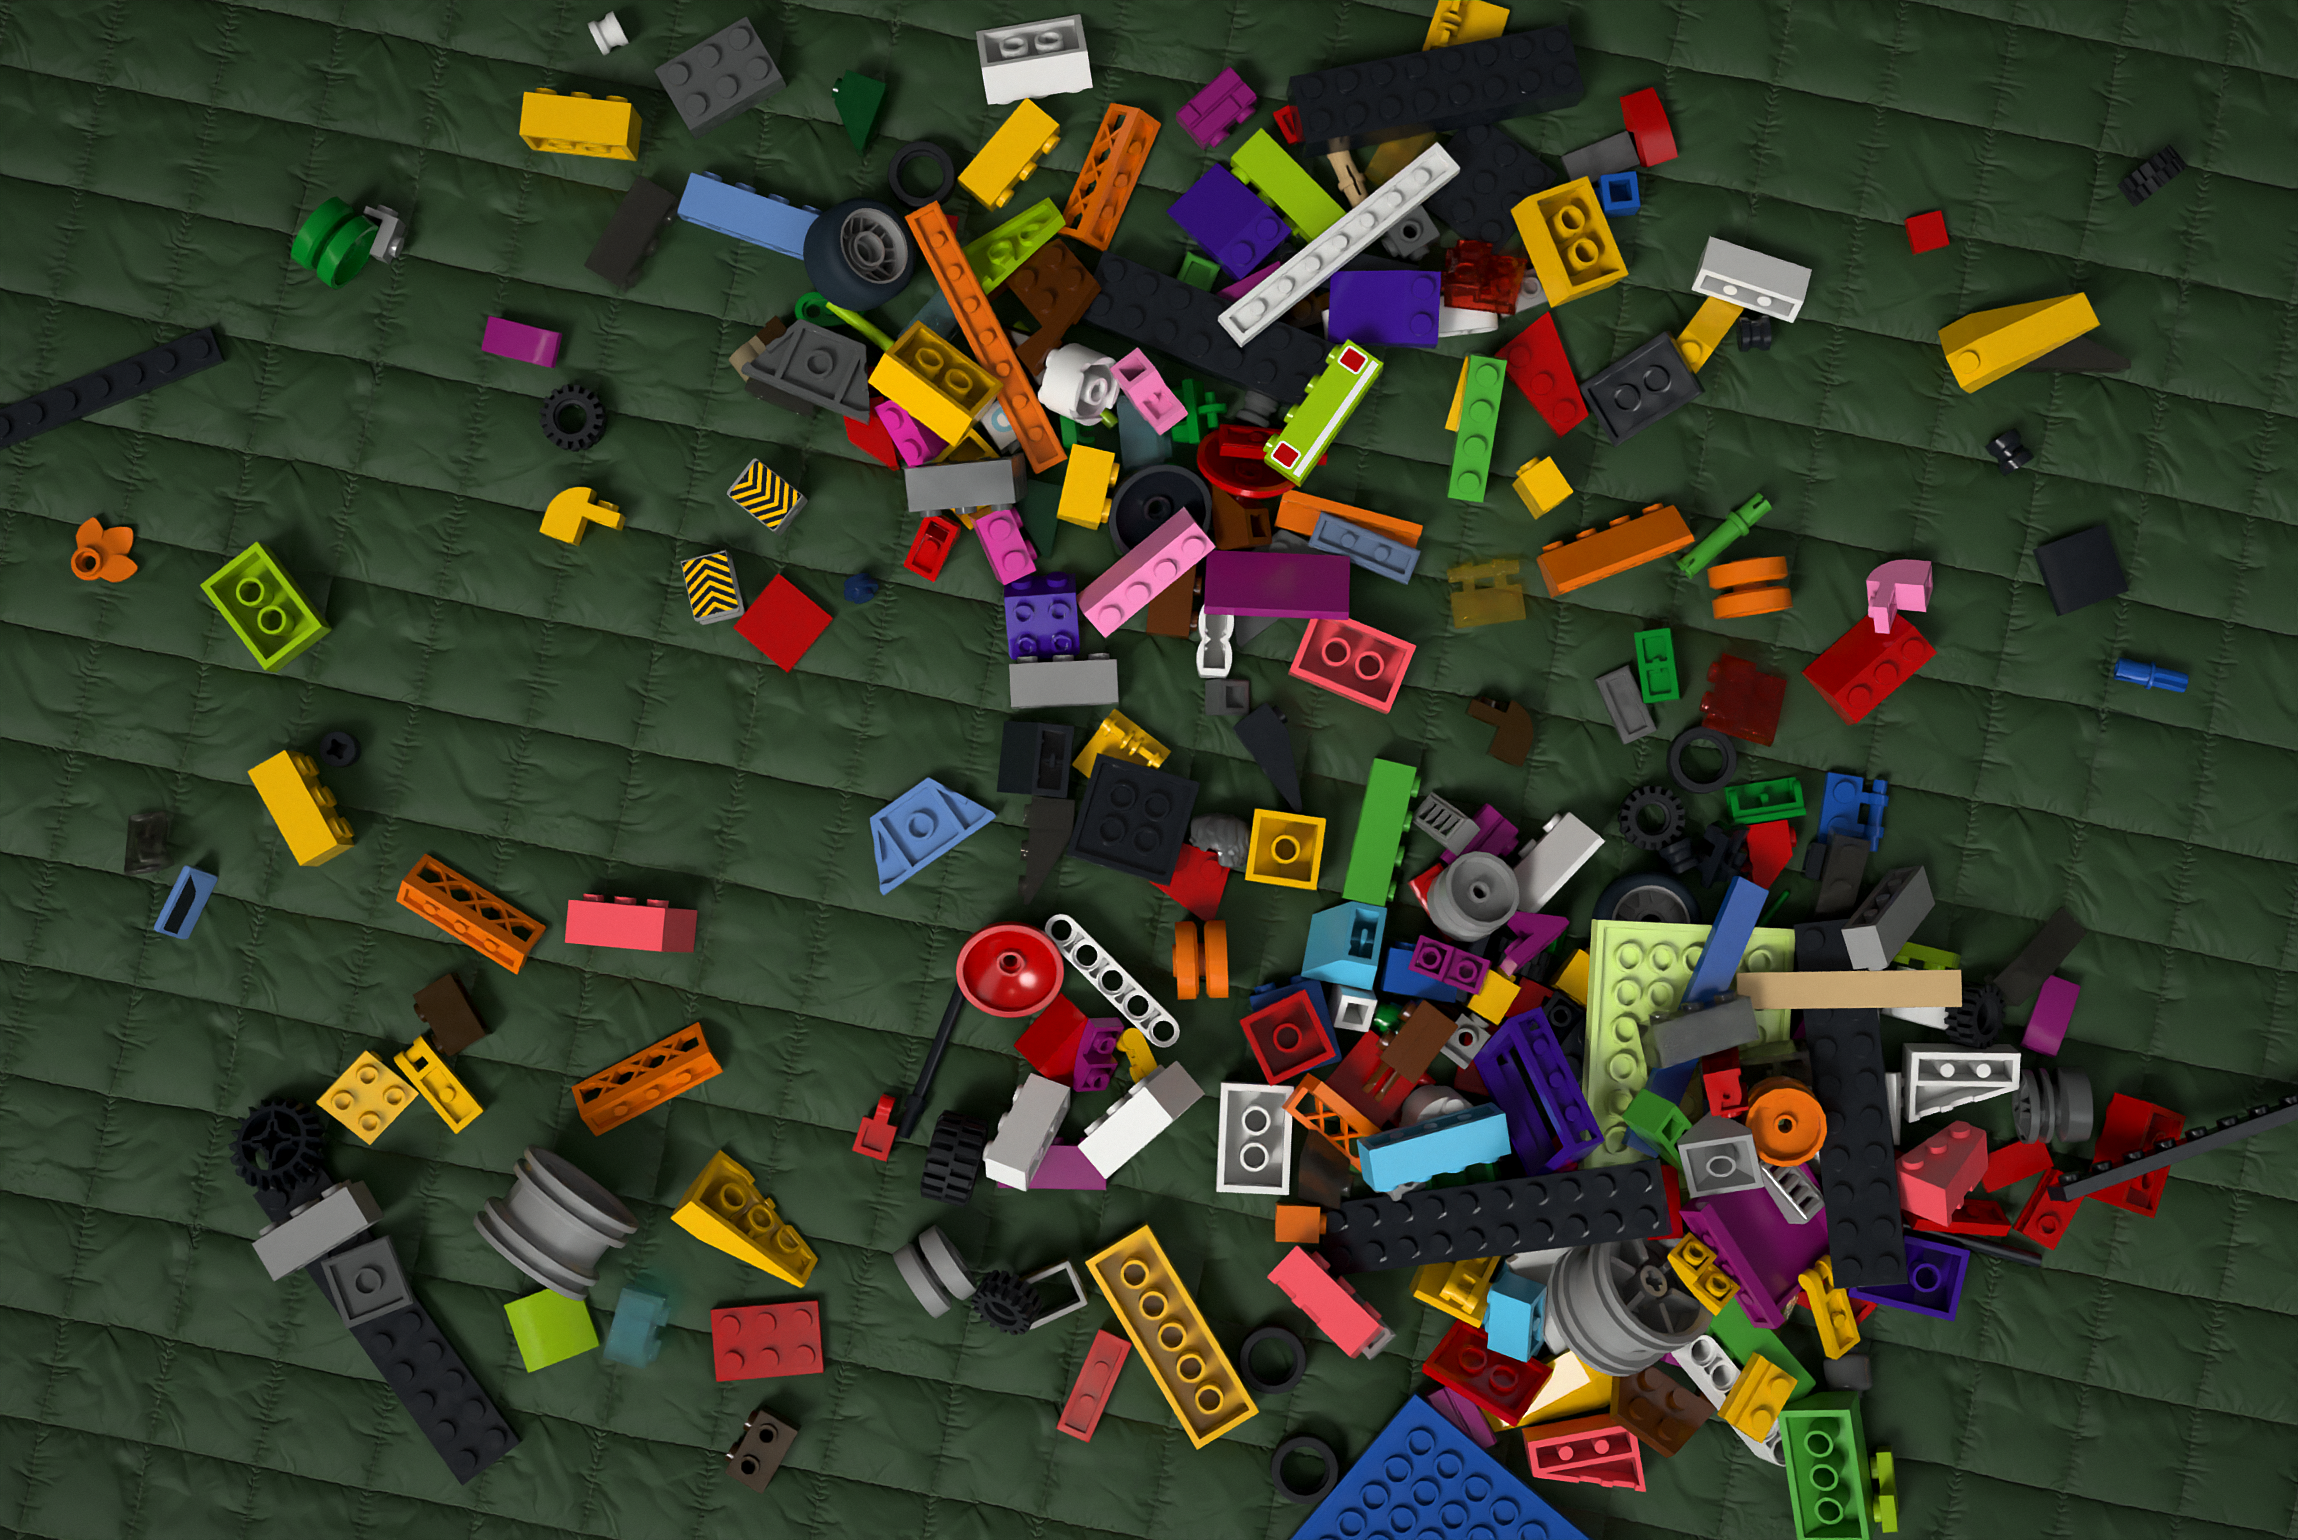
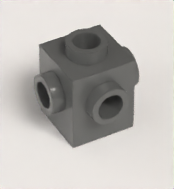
M1420 205L1383 234L1385 238L1382 240V244L1391 258L1397 256L1400 262L1404 263L1410 259L1412 263H1415L1431 252L1428 247L1438 242L1440 233L1423 206ZM1404 234H1409L1413 238H1407Z

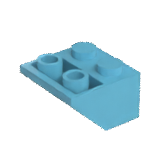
M1351 901L1312 914L1301 977L1372 991L1387 908Z

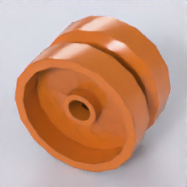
M1784 556L1740 559L1731 561L1729 564L1707 569L1709 587L1715 590L1733 589V593L1720 595L1712 600L1714 619L1758 615L1793 607L1791 589L1785 586L1767 587L1768 583L1781 581L1788 576L1787 562Z
M1225 920L1206 921L1204 925V943H1197V926L1193 921L1175 922L1176 944H1172L1173 977H1177L1178 1000L1196 999L1199 995V977L1206 976V993L1210 998H1228Z
M1786 1076L1769 1077L1755 1084L1748 1092L1749 1110L1743 1111L1740 1115L1742 1125L1752 1130L1757 1155L1766 1163L1779 1167L1798 1166L1812 1159L1823 1146L1827 1134L1826 1115L1812 1090L1800 1080ZM1784 1119V1124L1778 1125L1779 1121Z

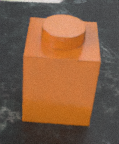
M1276 1202L1275 1241L1319 1243V1234L1326 1235V1213H1320L1319 1204Z

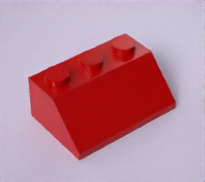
M1896 613L1890 634L1875 633L1874 618L1869 617L1867 614L1801 673L1849 726L1858 723L1937 652L1919 631L1899 614Z
M2115 1092L2113 1100L2106 1109V1122L2102 1134L2098 1137L2095 1144L2093 1163L2103 1160H2111L2114 1163L2123 1160L2122 1153L2143 1148L2144 1152L2154 1149L2153 1142L2161 1139L2174 1137L2175 1141L2179 1140L2186 1116L2153 1103ZM2171 1165L2085 1196L2154 1219Z

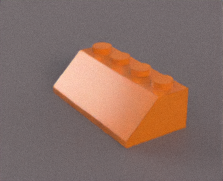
M1661 502L1643 509L1644 516L1631 521L1629 515L1609 522L1611 529L1597 533L1596 528L1575 535L1576 542L1564 546L1562 540L1549 544L1542 548L1544 554L1538 556L1536 560L1551 598L1681 550L1695 541L1693 535L1676 507L1671 505L1664 508Z

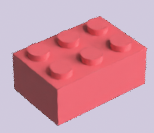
M1350 618L1348 620L1310 619L1288 675L1387 715L1395 700L1416 645Z

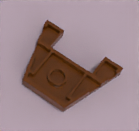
M1058 238L1041 246L994 288L986 298L990 304L1010 288L1042 326L1040 330L1014 350L1030 372L1037 377L1045 368L1042 363L1053 349H1058L1063 343L1060 340L1071 324H1077L1102 288L1063 241Z
M1654 1365L1646 1367L1639 1373L1630 1376H1612L1610 1419L1666 1458L1675 1455L1717 1409L1698 1386L1693 1394Z

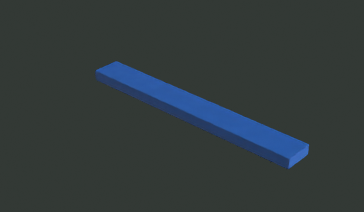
M1733 876L1644 1087V1089L1676 1104L1677 1107L1681 1103L1701 1051L1704 1048L1769 893L1768 890L1740 876ZM1628 1126L1621 1144L1657 1159L1659 1154L1639 1138Z

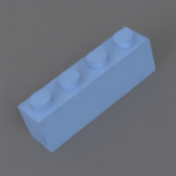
M702 171L701 175L691 172L677 211L682 220L804 261L803 246L807 231L814 220L823 213L822 211L807 205H803L802 209L789 206V200L775 194H769L768 198L755 194V188L743 183L736 182L735 187L721 183L722 177L707 171Z

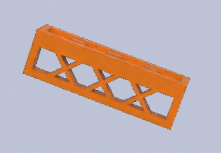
M1110 103L1062 214L1066 225L1057 232L1059 235L1080 240L1096 251H1107L1161 126L1160 122L1140 108ZM1118 116H1126L1122 126L1114 132L1113 128ZM1110 148L1111 152L1108 159L1100 164L1099 160L1102 153ZM1096 180L1097 184L1094 191L1086 196L1089 184ZM1082 212L1083 217L1077 230L1070 228L1074 218Z
M1294 490L1283 493L1274 525L1275 528L1311 537L1322 511L1416 549L1417 541L1423 525Z
M426 853L402 880L396 899L400 904L515 974H518L524 967L529 952L546 930L544 925ZM427 868L439 876L440 882L428 883L418 876ZM462 889L469 894L471 901L459 902L451 896L450 890ZM493 908L499 912L501 919L489 920L482 916L481 909ZM522 926L532 932V935L525 942L513 935L511 927Z
M697 1022L571 1088L582 1120L597 1137L724 1071L720 1061L708 1044L703 1027ZM697 1037L698 1046L687 1052L680 1051L685 1042ZM660 1055L666 1056L661 1065L655 1068L649 1067L654 1058ZM627 1072H634L630 1081L622 1085L617 1084L621 1075ZM596 1088L602 1089L597 1098L586 1103L584 1094Z
M1307 1073L1282 1105V1108L1362 1173L1359 1155L1352 1156L1349 1152V1138L1366 1137L1382 1131L1324 1082ZM1309 1092L1315 1097L1316 1112L1301 1114L1295 1107L1305 1094ZM1323 1105H1325L1329 1110L1323 1111ZM1338 1116L1340 1118L1341 1133L1331 1135L1324 1133V1118ZM1316 1119V1125L1310 1120ZM1348 1125L1355 1131L1348 1132ZM1341 1140V1146L1335 1141Z

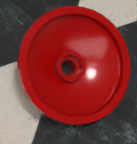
M1219 429L1206 435L1199 444L1197 451L1199 469L1213 485L1227 493L1244 498L1264 499L1281 495L1296 486L1292 481L1267 465L1262 459L1220 456Z
M1005 921L985 926L973 933L965 941L958 954L956 977L962 993L975 1007L994 1016L1016 1018L1027 1016L1043 1009L1056 997L1063 982L1064 963L1058 946L1045 932L1026 923ZM1013 955L1016 956V958L1010 960L1005 958V956Z

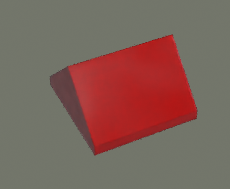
M1060 992L1013 1046L1046 1078L1071 1088L1073 1086L1078 1047L1089 1017Z

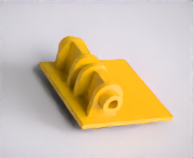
M1439 0L1422 51L1501 37L1510 10L1481 0Z
M1114 709L1100 725L1099 730L1079 754L1072 766L1090 778L1097 753L1158 770L1171 751L1118 710Z
M365 1049L316 1103L371 1145L415 1099L419 1092L381 1062L383 1059L378 1053L373 1050L369 1053Z

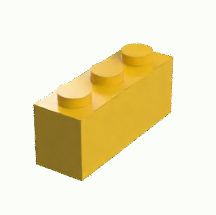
M1026 97L958 177L959 185L990 212H993L997 206L1002 209L1013 197L1015 192L1012 189L1021 179L1025 182L1034 173L1038 166L1035 162L1044 152L1048 155L1057 146L1061 139L1058 137L1060 133L1059 124Z

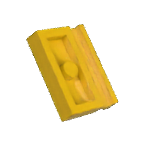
M1753 1352L1717 1415L1754 1441L1762 1444L1798 1380L1766 1360L1762 1355Z

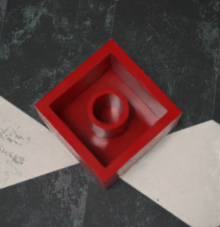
M1304 988L1238 1019L1270 1087L1336 1056Z

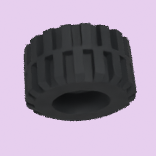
M947 1109L940 1114L932 1135L921 1178L920 1191L922 1197L962 1208L969 1203L989 1131L987 1120Z

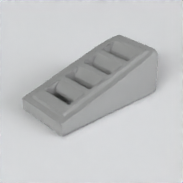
M1433 792L1429 794L1413 813L1411 820L1456 856L1463 851L1480 831V828L1469 817ZM1441 810H1444V811L1440 814V816L1435 820V822H1434L1432 825H1430V823H1431V822L1434 820V818L1440 813V811H1441ZM1449 815H1450L1451 817L1446 821V823H1445V824L1440 828V830L1438 831L1437 829L1443 824V822H1444V821L1449 817ZM1458 821V823L1452 828V830L1445 836V834L1455 824V822Z
M1761 1158L1758 1159L1764 1186L1789 1224H1805L1825 1206L1823 1195L1799 1166L1778 1167L1771 1173L1769 1169L1773 1165L1766 1163ZM1784 1175H1787L1788 1178L1780 1184L1779 1180ZM1795 1188L1796 1192L1791 1196L1789 1192Z

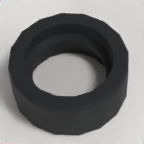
M916 141L908 143L895 153L889 163L888 179L892 193L901 205L912 211H917L936 200L941 207L949 201L955 191L957 177L952 159L943 148L933 142ZM919 156L930 157L937 161L943 172V181L940 188L934 194L927 197H917L910 194L904 188L901 180L902 170L906 163Z
M1698 726L1684 730L1673 739L1667 750L1666 765L1669 776L1678 787L1689 793L1706 794L1720 790L1730 782L1736 771L1737 754L1734 744L1725 733L1714 727ZM1693 740H1709L1716 744L1721 751L1723 758L1722 767L1718 774L1710 780H1694L1688 777L1682 769L1680 762L1681 753L1685 746Z
M1267 1323L1255 1327L1244 1337L1239 1347L1238 1363L1243 1378L1251 1388L1263 1394L1278 1395L1290 1391L1300 1382L1306 1370L1307 1356L1302 1340L1293 1330L1281 1324ZM1267 1338L1283 1340L1289 1345L1294 1356L1290 1372L1277 1380H1266L1260 1377L1253 1369L1251 1363V1355L1255 1346L1261 1340Z
M1298 1432L1288 1435L1277 1444L1271 1455L1270 1473L1274 1486L1283 1497L1294 1503L1311 1504L1321 1501L1331 1493L1337 1482L1339 1466L1335 1452L1325 1439L1315 1433ZM1299 1447H1310L1318 1451L1324 1458L1326 1466L1325 1475L1321 1482L1309 1489L1294 1487L1286 1480L1283 1472V1463L1286 1456L1292 1450Z

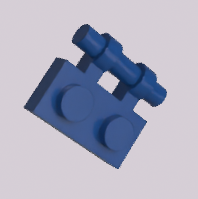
M1827 772L1815 842L1851 849L1854 846L1855 835L1865 836L1863 850L1877 852L1879 838L1883 839L1884 828L1881 827L1884 807H1888L1889 796L1886 795L1888 781L1874 780L1872 793L1862 792L1864 778ZM1860 803L1870 805L1867 825L1857 824Z

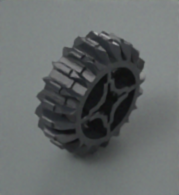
M275 1096L272 1104L267 1099H261L259 1110L254 1106H248L250 1116L247 1119L245 1117H238L239 1123L242 1124L241 1129L231 1130L232 1135L237 1138V1141L228 1144L229 1149L235 1152L229 1159L233 1165L238 1166L235 1170L236 1174L241 1178H245L246 1184L251 1187L257 1186V1189L262 1192H268L271 1188V1191L275 1193H282L284 1186L289 1190H295L297 1179L302 1183H308L306 1173L309 1170L314 1173L318 1172L317 1166L314 1165L315 1160L325 1159L324 1154L318 1151L319 1148L328 1145L327 1140L320 1137L326 1132L325 1126L318 1123L320 1116L316 1112L311 1111L309 1105L304 1102L299 1103L293 1097H288L285 1101L282 1097ZM289 1119L297 1121L301 1136H295L291 1133V1128L287 1126ZM255 1153H261L265 1156V1161L269 1163L268 1170L260 1169Z

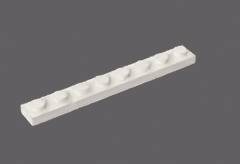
M1436 142L1218 316V322L1238 345L1243 347L1459 174L1461 168L1441 145Z

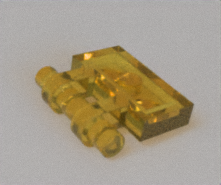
M1503 558L1492 559V563L1473 566L1471 562L1461 563L1458 568L1447 569L1448 583L1462 581L1463 592L1450 593L1449 595L1454 630L1526 619L1521 584L1507 585L1506 575L1519 573L1517 559L1504 561ZM1494 578L1495 587L1475 590V579Z

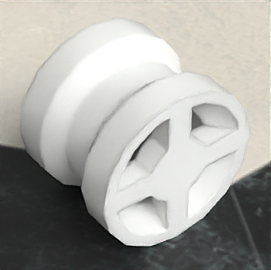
M613 11L607 13L605 19L599 22L593 20L587 23L604 56L609 54L611 49L617 45L625 46L629 44Z

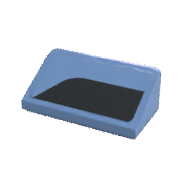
M184 866L154 925V930L179 939H188L218 877L198 866Z

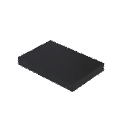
M1670 330L1663 332L1578 386L1614 448L1706 392Z

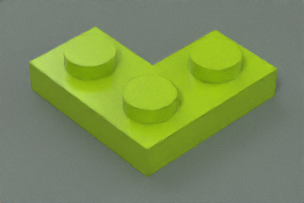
M1877 1446V1457H1870L1872 1479H1879L1880 1493H1874L1875 1522H1882L1883 1533L1898 1532L1900 1517L1892 1446Z

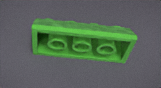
M1819 1392L1785 1405L1779 1413L1778 1419L1797 1540H1872L1878 1524L1874 1519V1498L1858 1392Z

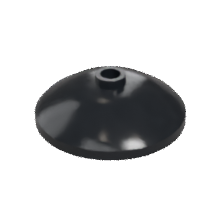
M1170 462L1152 463L1133 471L1117 486L1111 497L1112 502L1107 523L1112 539L1126 555L1183 507L1186 508L1207 533L1212 520V499L1204 482L1189 468ZM1159 501L1156 508L1149 509L1151 502Z

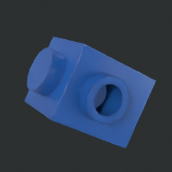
M1636 171L1600 175L1595 184L1596 188H1593L1605 219L1635 215L1641 206Z

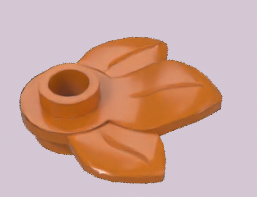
M94 517L80 526L76 534L78 549L74 552L71 559V567L76 576L87 581L103 578L115 583L126 580L137 572V564L127 557L134 543V532L131 528L114 527L104 531L100 522ZM94 557L96 565L93 569L88 570L85 565L86 560Z

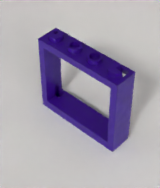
M1541 1006L1509 1018L1473 1058L1474 1063L1493 1103L1505 1112L1508 1135L1527 1175L1532 1176L1573 1170L1602 1144L1605 1139ZM1536 1022L1539 1028L1530 1031L1531 1026ZM1514 1045L1563 1145V1148L1558 1153L1511 1057L1509 1050ZM1502 1053L1506 1064L1499 1066L1496 1058ZM1588 1130L1592 1140L1583 1141L1579 1133Z

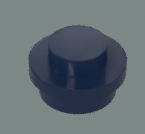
M861 573L850 577L844 582L845 590L843 594L847 601L861 604L871 600L879 586L869 573Z

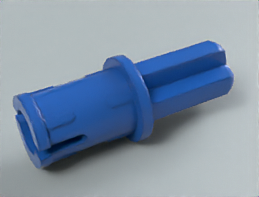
M2118 657L2113 673V679L2144 685V688L2147 690L2154 686L2181 693L2185 692L2189 676L2183 672L2156 667V662L2151 661L2150 664L2141 663L2123 657Z

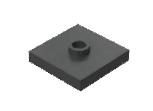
M391 1234L321 1261L346 1329L416 1302Z

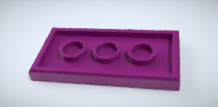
M1212 550L1207 554L1204 614L1348 620L1350 556Z

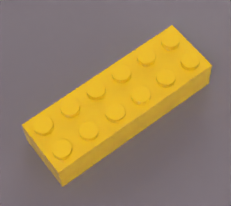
M1148 1221L1086 1257L1085 1263L1197 1450L1259 1413L1257 1403Z

